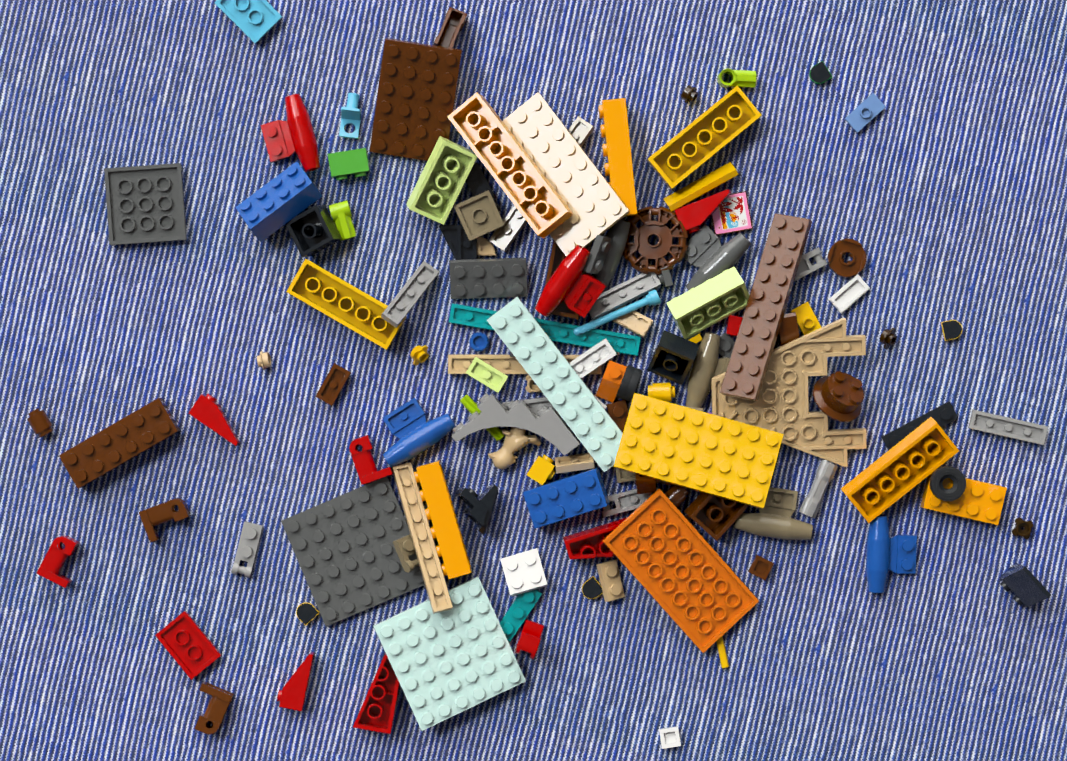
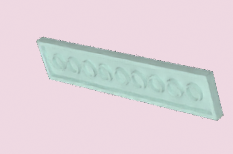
M517 296L488 318V323L604 472L607 471L615 463L623 432Z

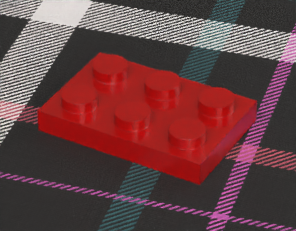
M186 610L155 635L191 680L221 656V653Z

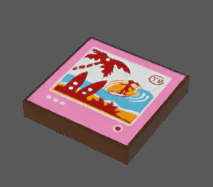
M746 191L730 194L711 215L716 235L753 229Z

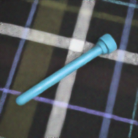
M654 289L649 291L645 298L577 327L573 332L578 336L648 304L649 306H656L661 303V300Z

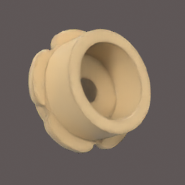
M261 351L260 355L257 356V363L263 370L271 367V357L269 352L263 353Z

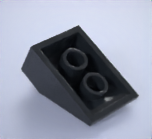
M1016 562L999 577L1002 581L1000 585L1005 591H1011L1015 595L1013 599L1020 607L1024 605L1028 608L1051 596L1026 566Z

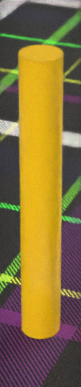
M721 636L716 641L721 667L727 668L729 663L723 636Z

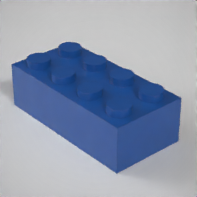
M296 161L235 208L250 230L262 242L321 198L322 194Z
M598 467L523 492L535 529L610 504Z

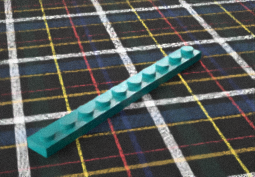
M452 303L449 322L494 330L487 319L497 311ZM535 318L552 341L592 348L607 338L615 352L638 356L641 339L639 336L600 329H592L577 336L573 331L580 326Z

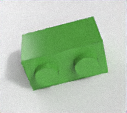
M366 148L328 154L331 177H336V181L348 179V175L354 174L355 177L367 176L366 172H370Z

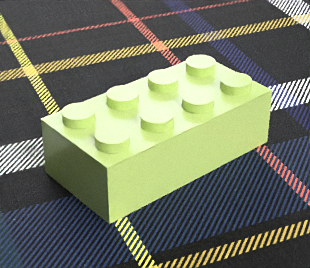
M440 136L406 204L408 208L444 225L477 159L474 151Z
M732 267L714 278L708 279L703 284L691 288L688 292L673 298L666 304L684 339H687L745 308L749 299V293L736 268Z

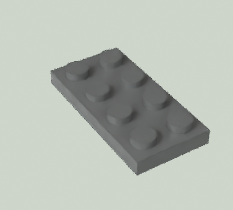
M526 258L449 260L451 299L528 297Z

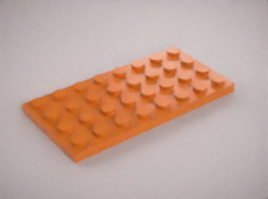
M661 489L654 492L603 540L604 544L702 653L709 649L759 602Z

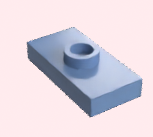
M872 93L844 120L858 133L886 106Z

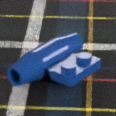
M413 398L383 417L391 433L399 438L383 456L390 467L410 460L439 442L455 427V424L448 413L426 422V415L416 398Z
M879 515L870 522L867 535L866 574L868 590L872 593H884L889 570L897 574L916 573L917 535L896 534L890 538L886 515Z

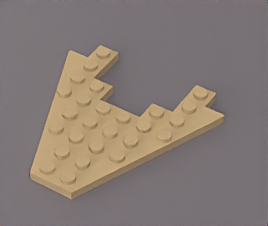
M841 318L774 349L757 402L722 395L720 390L726 372L711 378L712 414L784 434L782 444L848 467L847 449H867L866 428L828 430V416L822 411L809 412L808 376H827V357L866 355V336L846 335V318Z

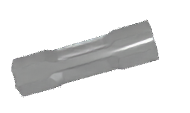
M823 459L821 460L816 471V477L807 497L804 498L799 512L815 519L829 482L833 479L838 468L837 465Z

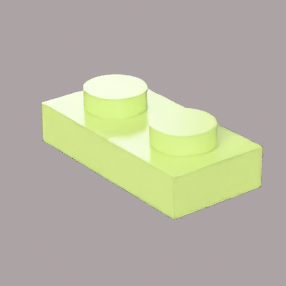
M476 356L466 371V374L499 393L508 378L506 374Z

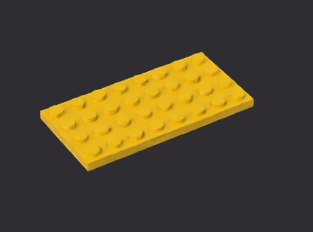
M634 393L614 468L763 509L784 434Z

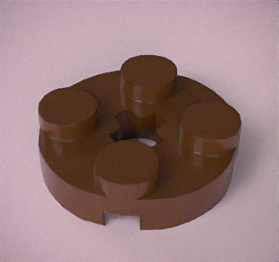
M847 238L835 242L828 251L827 260L829 268L835 274L842 277L856 275L866 264L864 248L858 241ZM846 252H848L852 260L844 263L842 255H846Z

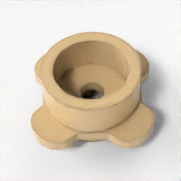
M527 374L526 391L529 393H541L542 391L537 385L533 384L534 381Z

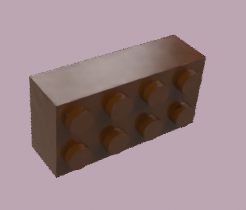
M701 492L684 512L717 541L749 505Z

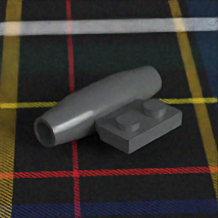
M621 219L614 224L606 235L597 234L583 270L591 273L594 278L606 285L602 293L605 292L614 277L626 247L631 222L625 219Z
M705 224L686 243L688 248L684 258L691 265L699 267L686 285V288L688 290L695 288L708 279H712L723 271L735 266L749 248L751 242L742 233H739L727 243L721 245L719 237Z

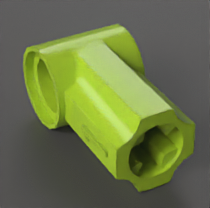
M727 68L719 73L717 82L724 88L736 87L737 85L738 87L755 88L757 75L756 71ZM727 73L731 76L730 83H725L722 80L723 74Z
M348 200L329 205L333 222H335L342 237L340 241L356 237Z

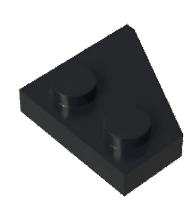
M439 225L455 260L477 259V238L469 241L462 225Z

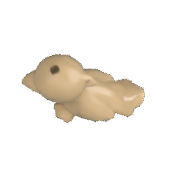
M511 427L510 430L503 429L502 433L506 437L502 448L496 452L489 453L488 456L492 459L495 467L506 469L516 462L515 459L518 458L514 455L516 451L531 443L540 446L542 444L536 435H526L525 429Z

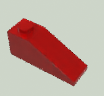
M731 189L676 209L675 213L678 221L682 222L689 234L700 230L699 226L703 225L732 193Z
M201 394L188 414L235 446H238L240 442L220 405L216 403L217 399L210 394L206 396Z
M310 652L283 689L279 690L277 701L280 702L279 707L298 711L303 710L314 658L313 652Z

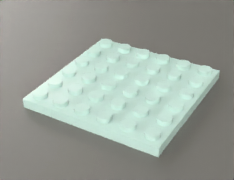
M478 576L448 590L453 606L450 610L433 614L430 600H427L373 626L421 731L526 681Z

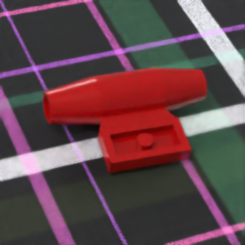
M300 94L285 97L287 121L276 120L260 125L270 162L273 163L289 158L296 152L305 172L317 170L320 168L318 145L309 113Z
M577 245L560 263L545 285L535 307L540 314L548 317L563 300L569 309L583 318L588 314L606 285L590 274H581L590 256V252L586 248Z

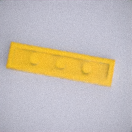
M729 162L665 197L664 201L672 212L738 175V172L732 163Z

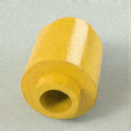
M671 382L652 383V385H648V397L672 402V398H675V386H671Z

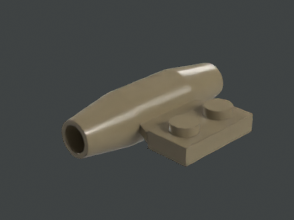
M706 332L700 343L688 381L686 406L702 408L711 389V378L727 371L730 358L718 359L720 335Z
M769 487L764 508H758L760 513H742L735 520L734 528L756 536L782 540H811L813 525L790 518L796 510L798 491Z

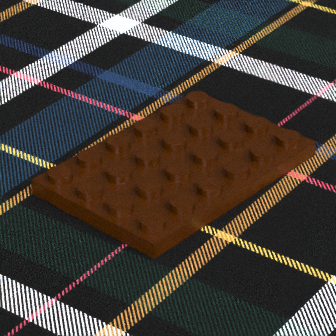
M385 38L369 152L428 161L439 137L442 136L449 140L452 122L448 116L454 109L462 50Z

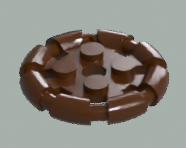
M647 206L637 210V215L627 219L631 223L623 257L632 264V268L644 274L655 273L659 275L662 274L660 268L667 267L662 270L669 269L671 271L674 269L673 266L682 261L688 248L686 245L688 232L685 230L682 222L678 221L674 211L671 212L670 209L661 206L659 208ZM652 216H658V221H652ZM641 220L644 224L638 229L635 224ZM670 221L674 225L671 229L666 226ZM657 235L659 242L654 246L650 245V236ZM630 236H634V243H629ZM673 238H679L678 245H673ZM637 251L642 255L638 259L634 256V253ZM670 252L673 257L667 261L664 257ZM649 259L656 260V264L649 265Z

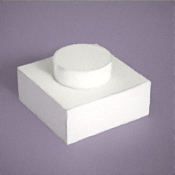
M678 726L659 729L662 749L681 746Z

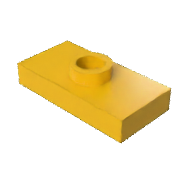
M808 302L791 310V313L796 312L797 324L803 335L822 328Z

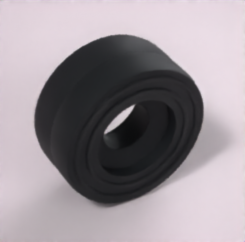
M630 365L627 366L616 394L617 398L628 402L632 401L642 375L641 369Z
M940 467L934 471L930 478V489L933 495L943 501H954L960 498L966 488V480L963 473L954 467ZM946 478H950L953 481V486L950 489H945L942 485L943 480Z

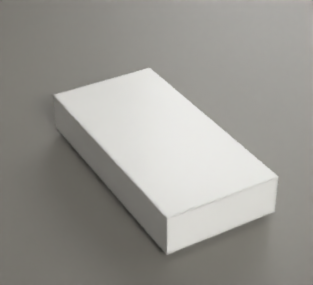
M857 274L828 300L842 314L865 294L870 287Z

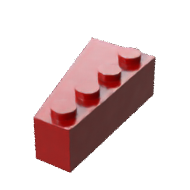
M626 518L563 537L569 559L615 556L604 544L603 540Z
M386 653L353 728L391 734L400 683Z

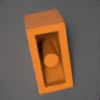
M609 360L596 396L614 402L627 367Z

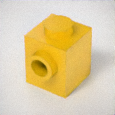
M545 454L543 457L538 456L526 475L543 485L546 479L551 480L556 472L553 469L555 465L552 464L554 460Z

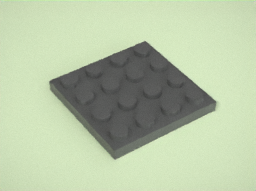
M182 163L104 168L109 245L187 240Z

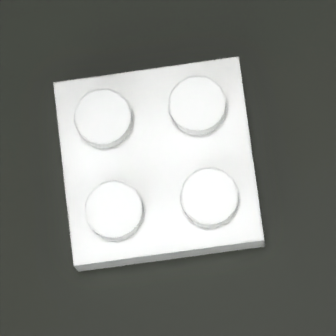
M537 548L500 559L511 596L548 586Z

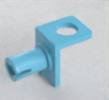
M348 93L346 107H341L340 137L358 139L361 122V111L358 109L359 94ZM347 124H352L355 126V131L347 133L344 127Z

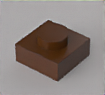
M756 554L748 572L766 580L774 563Z

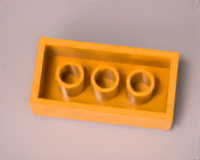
M934 472L927 476L920 507L995 525L999 524L1007 490L1006 487L965 478L966 488L962 496L954 501H943L935 497L930 489V478ZM946 478L943 480L942 485L945 489H950L953 486V481L950 478Z

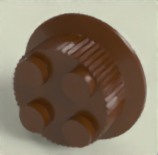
M837 371L830 376L820 378L813 387L814 400L820 410L828 417L840 422H850L855 420L861 413L864 391L862 382L847 373Z

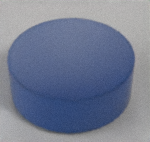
M477 332L470 337L469 343L473 350L483 351L487 348L489 340L484 333Z

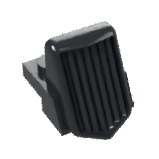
M491 484L479 497L471 488H460L455 494L469 506L464 513L478 525L479 532L485 535L498 496L497 486Z

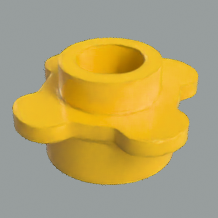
M426 345L416 346L411 351L410 356L414 360L413 364L415 366L428 359L429 354L427 353L428 347Z

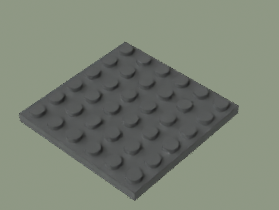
M387 476L281 520L325 626H329L425 585L420 566L415 567L409 573L405 572L394 547L393 541L409 535L410 531ZM416 553L408 556L411 561L417 559Z

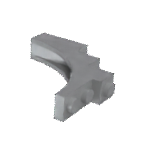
M486 393L478 400L480 403L477 404V407L481 412L475 411L468 417V422L464 425L460 423L452 429L454 431L452 438L456 442L471 433L486 428L500 426L525 429L548 440L564 456L580 444L552 406L549 408L543 407L537 412L538 416L535 417L522 399L519 402L517 400L513 401L507 406L509 409L506 410L493 393L490 395Z

